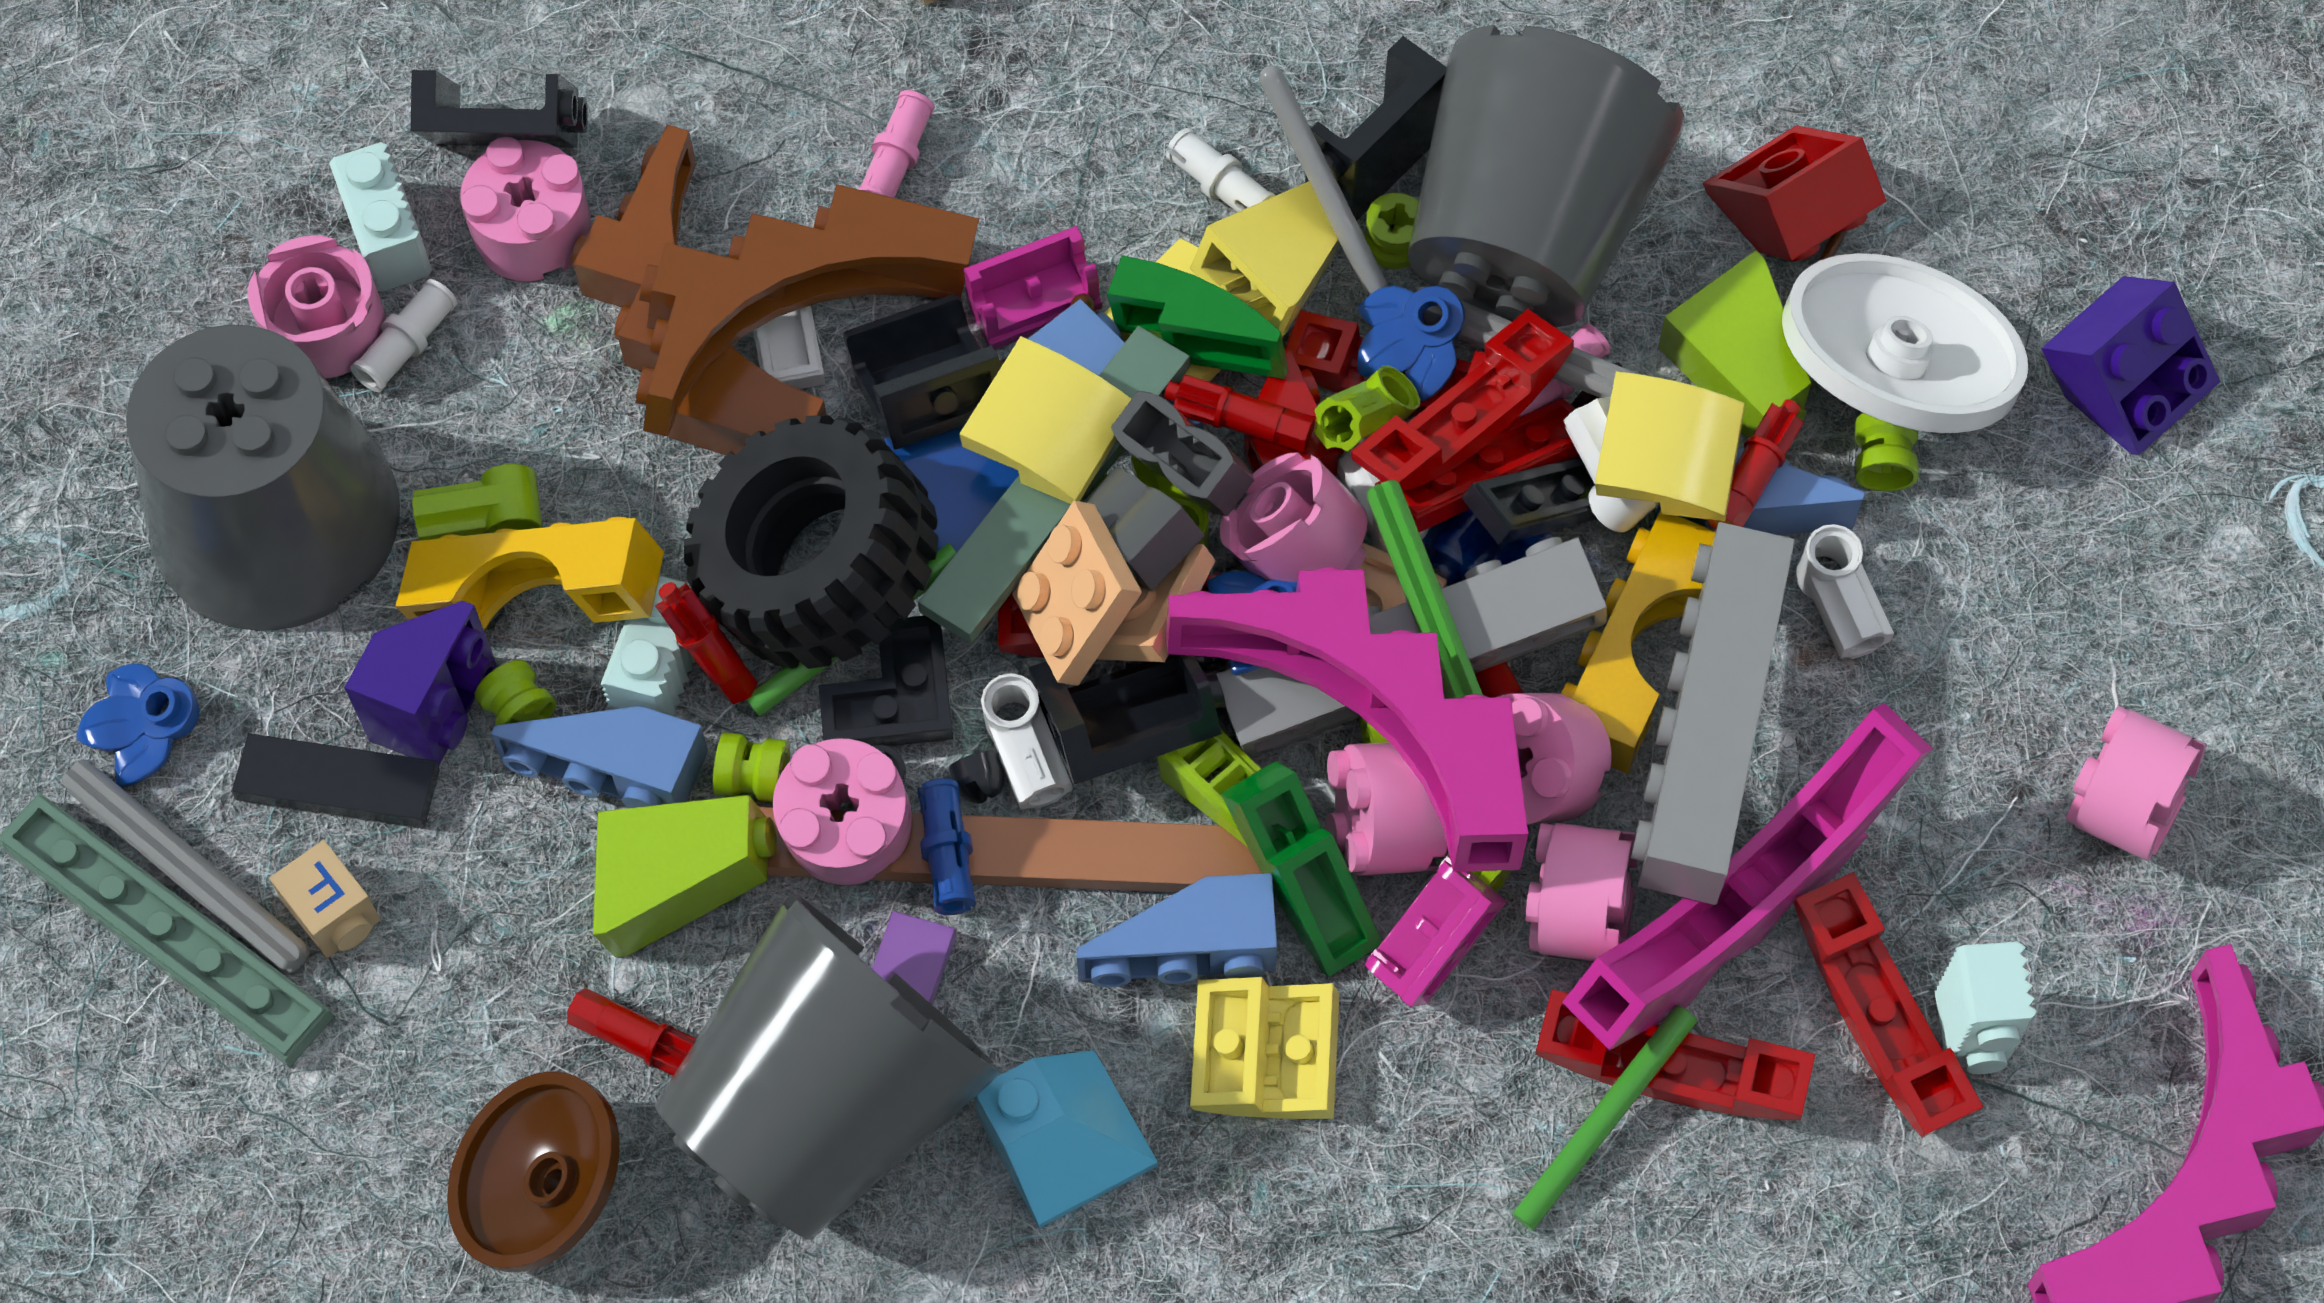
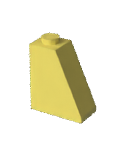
M1308 181L1208 225L1190 269L1199 278L1228 291L1258 311L1281 332L1283 338L1330 265L1340 242Z

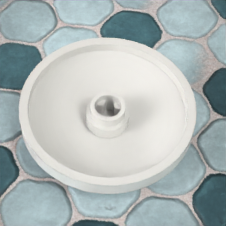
M1863 253L1843 254L1820 260L1809 266L1799 275L1784 306L1782 314L1784 336L1792 354L1802 368L1818 384L1841 401L1867 415L1897 426L1935 433H1960L1982 429L1994 424L2009 413L2027 378L2028 358L2020 336L2008 319L1991 302L1966 284L1941 271L1914 261L1887 255Z

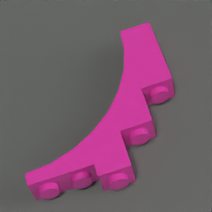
M1324 567L1317 570L1298 571L1296 592L1279 593L1274 590H1259L1253 593L1213 594L1206 591H1196L1186 595H1169L1166 625L1167 654L1220 657L1269 668L1321 690L1358 713L1388 740L1421 781L1443 826L1453 872L1521 869L1528 838V827L1511 697L1489 698L1484 695L1472 694L1461 698L1444 699L1437 633H1414L1407 630H1396L1387 634H1371L1364 569L1341 570L1335 567Z
M1885 703L1873 708L1812 779L1769 823L1730 858L1727 877L1717 905L1683 898L1629 939L1598 956L1562 1003L1609 1050L1664 1021L1676 1005L1686 1009L1723 963L1760 944L1792 905L1795 898L1822 886L1834 878L1867 838L1868 835L1865 831L1933 748Z
M2232 944L2206 950L2190 973L2204 1024L2207 1072L2200 1119L2182 1166L2166 1190L2134 1221L2089 1248L2041 1264L2027 1283L2034 1303H2213L2223 1292L2221 1286L2224 1283V1271L2217 1251L2211 1245L2206 1246L2204 1241L2260 1227L2277 1207L2275 1202L2278 1192L2270 1167L2265 1162L2260 1163L2258 1158L2311 1146L2324 1131V1088L2320 1082L2312 1081L2305 1061L2279 1067L2280 1049L2276 1035L2269 1025H2263L2254 1004L2256 987L2253 976L2245 964H2239Z

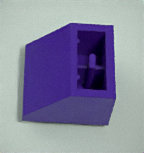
M2123 276L2041 348L2064 397L2130 454L2140 455L2220 383V379L2175 282Z
M460 601L374 633L344 687L369 742L408 757L435 760L438 766L448 749L454 750L457 748L467 728V713L475 700L474 693L480 682L497 667L475 605Z

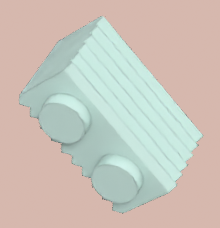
M379 142L333 157L329 164L361 254L369 266L377 291L383 292L428 277L432 267L388 145Z
M659 575L651 618L625 620L600 684L603 687L602 691L605 692L604 697H606L607 707L610 710L643 706L671 716L676 714L674 706L680 703L678 695L685 692L683 683L689 681L687 672L693 670L691 662L694 661V658L687 649L679 645L675 633L656 609L655 605L663 601L658 592L664 584L673 582L680 588L687 582Z
M2018 941L1972 944L1957 947L1954 957L1949 962V967H1946L1947 971L1941 977L1942 981H1939V986L1934 991L1944 1050L1951 1047L1961 1067H1966L1967 1072L1971 1074H1989L2005 1069L2007 1061L2021 1043L2024 1033L2037 1013L2031 1007L2035 998L2028 994L2033 985L2026 981L2030 974L2024 968L2028 960L2022 956L2026 947Z

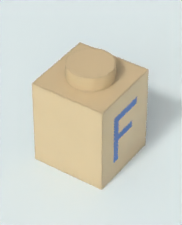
M324 839L269 877L283 904L326 959L339 950L347 951L359 945L369 935L372 926L381 921L369 896Z

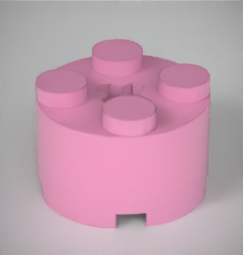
M501 137L488 145L486 152L472 164L464 177L460 194L462 209L474 246L489 269L511 280L532 282L544 279L543 273L553 271L559 267H562V270L565 271L571 267L572 251L577 239L582 234L588 235L592 227L590 209L576 161L571 156L548 143Z
M321 235L298 237L278 245L267 255L269 261L260 270L258 275L254 271L249 281L248 302L257 326L278 333L295 343L309 357L325 379L351 372L350 367L362 357L382 333L381 325L386 319L382 301L366 260L355 249L351 251L338 245L336 239Z
M1287 453L1260 467L1252 474L1254 482L1246 491L1247 495L1237 510L1233 508L1228 516H1222L1220 539L1224 547L1250 572L1262 577L1266 581L1279 580L1297 583L1298 571L1317 570L1324 567L1355 570L1362 565L1366 557V550L1361 545L1368 524L1365 508L1323 463L1312 455L1310 460L1304 459L1299 453Z
M1553 692L1518 693L1499 696L1511 697L1527 825L1569 821L1590 810L1602 793L1598 791L1604 777V772H1610L1612 760L1610 740L1597 714L1584 703H1578L1565 695Z
M2117 706L2103 732L2101 741L2106 743L2098 759L2089 756L2073 787V792L2077 795L2068 811L2066 821L2074 824L2077 829L2149 862L2152 854L2155 855L2161 847L2186 799L2183 795L2188 786L2189 779L2185 777L2188 775L2195 779L2207 744L2134 710L2129 711L2121 706Z
M841 738L805 745L793 754L791 761L782 771L775 787L773 813L778 831L798 864L813 877L821 881L837 885H855L866 882L876 877V874L884 870L891 863H894L903 854L908 844L912 830V810L902 779L892 760L867 743ZM851 802L855 811L846 812L843 822H835L831 811L839 810L842 803Z
M1390 742L1350 744L1343 750L1331 751L1327 759V774L1329 784L1335 790L1336 813H1329L1327 815L1325 827L1327 831L1332 833L1340 852L1343 853L1349 871L1356 876L1436 871L1439 866L1432 859L1434 857H1445L1448 849L1443 826L1423 784Z
M1542 823L1540 825L1536 848V862L1541 863L1539 883H1530L1526 903V922H1531L1529 950L1539 951L1542 955L1595 961L1598 956L1628 939L1635 889L1631 888L1632 873L1627 872L1628 867L1637 868V860L1630 859L1636 833L1555 823V825Z

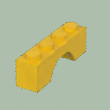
M1661 510L1652 529L1648 530L1640 527L1633 540L1626 562L1634 564V567L1627 582L1616 578L1605 601L1607 615L1610 618L1603 633L1592 629L1585 641L1577 665L1586 669L1578 686L1567 682L1561 692L1562 695L1578 703H1584L1597 714L1610 740L1612 752L1610 767L1626 774L1629 773L1652 723L1659 698V693L1645 681L1637 669L1631 645L1644 630L1653 624L1670 618L1683 617L1688 597L1699 599L1702 583L1691 581L1696 554L1700 543L1712 546L1716 532L1679 516L1661 514Z
M611 517L606 521L581 524L555 523L550 527L524 530L504 528L496 530L494 533L467 536L448 534L441 536L439 539L412 541L395 607L408 620L454 603L465 601L475 605L485 630L498 610L515 596L534 587L555 584L563 585V590L593 623L651 618L664 551L636 518Z

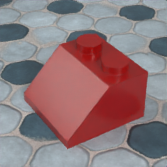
M1797 125L1703 182L1707 195L1759 253L1783 258L1790 262L1800 261L1814 255L1819 251L1821 242L1837 232L1848 231L1860 226L1867 220V213L1887 201L1863 137Z

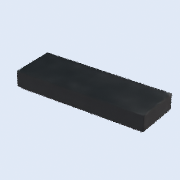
M1581 457L1471 484L1462 496V500L1498 545L1597 519L1589 503V492L1595 484Z
M248 733L231 792L237 801L425 828L440 769L435 760Z

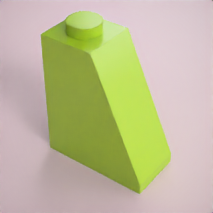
M1757 250L1664 317L1658 348L1695 386L1744 402L1745 410L1741 432L1747 438L1753 435L1771 403L1781 407L1786 399L1796 402L1801 408L1797 418L1803 420L1806 416L1804 407L1811 386L1808 373L1796 360L1786 342L1782 327L1784 309L1765 258Z
M749 795L598 812L593 935L614 957L629 956L768 880V857L774 856L777 848V836L771 817L764 815Z

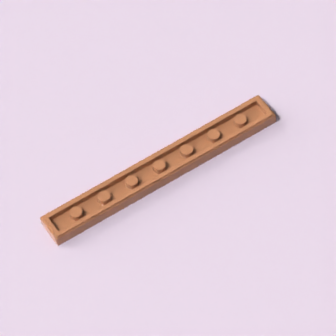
M759 807L766 817H771L777 836L776 853L774 856L768 857V876L815 878L798 864L786 847L776 826L773 807ZM832 810L831 814L835 822H843L845 813L851 810ZM912 813L911 835L903 854L870 880L932 883L929 863L922 859L920 841L925 837L922 813ZM962 815L964 830L971 834L973 852L968 856L972 884L1177 893L1207 876L1262 874L1248 847L1220 825Z

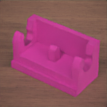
M1077 226L964 268L967 304L988 346L992 345L995 350L1018 341L1020 336L1026 338L1035 334L1069 308L1071 300L1078 294L1086 293L1094 300V311L1102 308L1098 272L1094 263L1087 264L1084 253V240Z
M1447 856L1440 864L1435 875L1380 946L1371 953L1364 965L1379 980L1399 995L1400 999L1408 1006L1426 1005L1507 901L1471 871L1453 872L1450 856Z

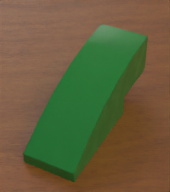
M1124 255L1121 256L1107 292L1113 320L1120 332L1132 334L1140 326L1190 356V364L1280 379L1286 378L1288 365L1281 332L1258 311L1228 291L1195 275L1160 263Z
M1274 761L1220 793L1262 874L1272 873L1273 893L1323 974L1330 977L1380 946L1382 939L1332 833L1321 827L1295 771Z

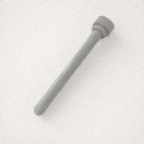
M1274 65L1264 67L1259 75L1260 84L1366 296L1368 297L1378 289L1388 287L1389 285L1283 72ZM1366 322L1369 330H1371L1373 327Z

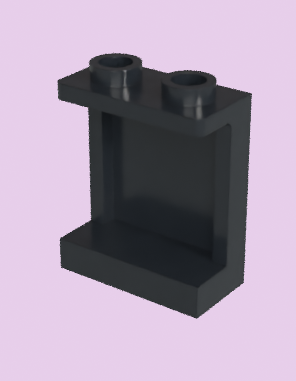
M1404 36L1387 51L1383 103L1347 138H1340L1319 122H1316L1311 127V131L1356 221L1369 209L1374 200L1384 195L1430 149L1447 67Z
M412 70L410 131L435 145L488 146L497 138L512 137L516 140L540 141L557 148H577L578 133H586L588 124L586 97H578V88L560 74H546L545 106L542 109L460 108V85L435 70Z
M951 294L849 329L843 334L856 383L894 450L965 426L1001 368L999 356L992 345L981 348L971 333L962 301L956 294Z
M1168 654L1165 662L1147 661L1067 688L1063 683H1057L1047 661L1028 667L1033 685L1038 691L1040 707L1074 785L1222 734L1216 709L1226 706L1225 698L1215 671L1213 669L1207 671L1204 656Z

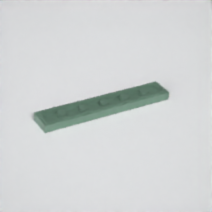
M1138 326L1098 376L1121 390L1131 399L1137 391L1150 392L1164 399L1169 381L1178 383L1189 369L1190 356ZM1118 440L1115 442L1080 502L1092 492L1125 450ZM1018 476L919 599V612L972 644L1018 586L1021 577L1027 572L1049 539L1051 532L1058 525L1071 504L1021 484L1020 477Z
M40 792L0 834V849L289 1068L334 1018L330 1009Z

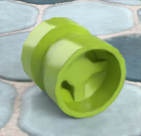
M1865 413L1859 415L1855 422V441L1861 447V453L1857 455L1855 460V479L1857 483L1866 489L1882 492L1899 491L1915 484L1919 477L1918 458L1912 452V446L1917 443L1918 430L1897 426Z
M723 732L717 746L714 762V795L735 797L744 792L754 794L759 801L773 803L778 779L790 762L789 741L767 738L762 743L749 742L745 735Z

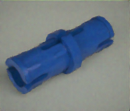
M947 778L933 779L924 782L922 787L917 788L925 829V837L920 841L922 859L929 863L935 912L942 915H957L971 910V907L976 906L968 857L973 852L971 834L964 830L958 782Z

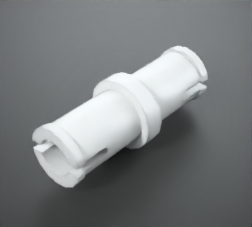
M1184 128L1179 131L1168 145L1171 149L1167 150L1165 155L1169 161L1177 164L1201 183V192L1212 200L1221 199L1236 212L1276 196L1243 172L1242 163L1231 154H1220L1197 136L1196 132L1191 128Z
M428 279L423 284L422 289L398 315L390 314L381 325L382 333L362 357L352 364L350 369L356 379L368 389L380 393L386 387V383L411 356L418 357L427 348L428 342L426 339L444 317L458 305L454 294L442 283Z

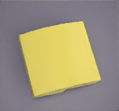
M1020 336L959 435L962 447L1018 470L1021 484L1072 504L1074 500L1080 501L1117 441L1111 426L1131 401V398L1078 363Z
M1616 371L1595 479L1596 495L1660 502L1661 514L1725 521L1745 410L1744 402L1682 382Z
M1262 977L1198 980L1190 1107L1195 1111L1232 1116L1278 1119H1334L1340 992L1335 985L1327 983L1268 986Z

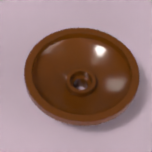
M542 1072L524 1077L504 1088L478 1113L464 1134L456 1151L449 1175L447 1192L448 1214L454 1235L462 1248L472 1258L499 1271H530L543 1267L563 1256L591 1229L611 1194L620 1154L619 1130L616 1118L610 1104L602 1093L593 1085L577 1076L563 1072Z

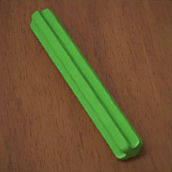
M1389 480L1371 487L1367 491L1368 502L1420 633H1437L1445 699L1461 698L1472 694L1483 695L1400 483L1396 480Z

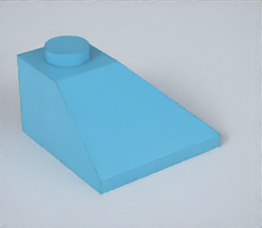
M1095 1050L1032 1058L997 1076L992 1083L974 1097L976 1115L1039 1229L1158 1167L1157 1159Z

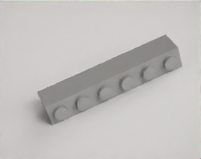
M1718 522L1712 546L1699 544L1691 581L1702 583L1699 599L1687 598L1679 635L1691 637L1688 653L1676 651L1667 687L1669 690L1679 692L1676 709L1664 706L1655 745L1667 747L1664 765L1652 762L1643 797L1644 802L1655 804L1651 822L1639 820L1630 859L1642 861L1638 887L1717 905L1728 873L1795 539Z
M1560 537L1549 538L1529 547L1525 551L1527 557L1502 565L1500 560L1488 561L1467 571L1465 574L1466 580L1442 588L1439 583L1474 673L1606 624L1607 606L1578 537L1566 542H1562ZM1406 597L1405 603L1384 611L1381 610L1380 606L1368 607L1371 634H1387L1396 630L1420 633ZM1228 661L1224 665L1226 671L1216 674L1224 694L1225 707L1241 749L1250 758L1359 717L1358 713L1316 687L1269 668L1261 667L1248 673L1234 675Z

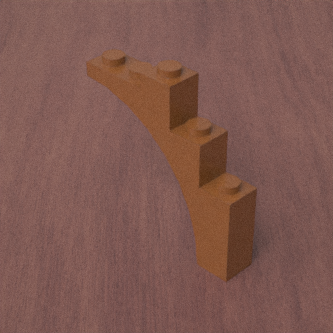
M668 124L658 144H651L647 148L641 165V179L634 193L628 192L622 199L617 220L597 214L588 235L582 234L577 239L571 256V267L575 269L582 295L622 307L616 320L614 336L615 339L619 340L625 366L640 371L643 370L644 366L655 369L658 356L650 355L654 329L647 328L650 303L639 300L644 273L648 264L659 265L665 242L678 245L682 203L696 166L690 132ZM731 345L705 369L683 399L670 430L669 438L719 454L727 455L731 451L736 455L747 446L745 439L758 431H764L766 434L774 431L775 423L797 418L801 423H805L806 416L827 415L824 399L779 381L744 358Z
M836 184L830 208L818 207L813 228L752 213L745 237L733 236L728 257L665 242L659 265L648 264L646 267L639 298L640 301L650 303L647 328L654 329L650 355L658 356L655 369L643 367L638 384L635 403L646 406L643 431L668 437L683 399L705 369L739 338L778 316L819 302L861 295H918L940 299L956 294L961 300L965 283L964 268L969 266L979 218Z

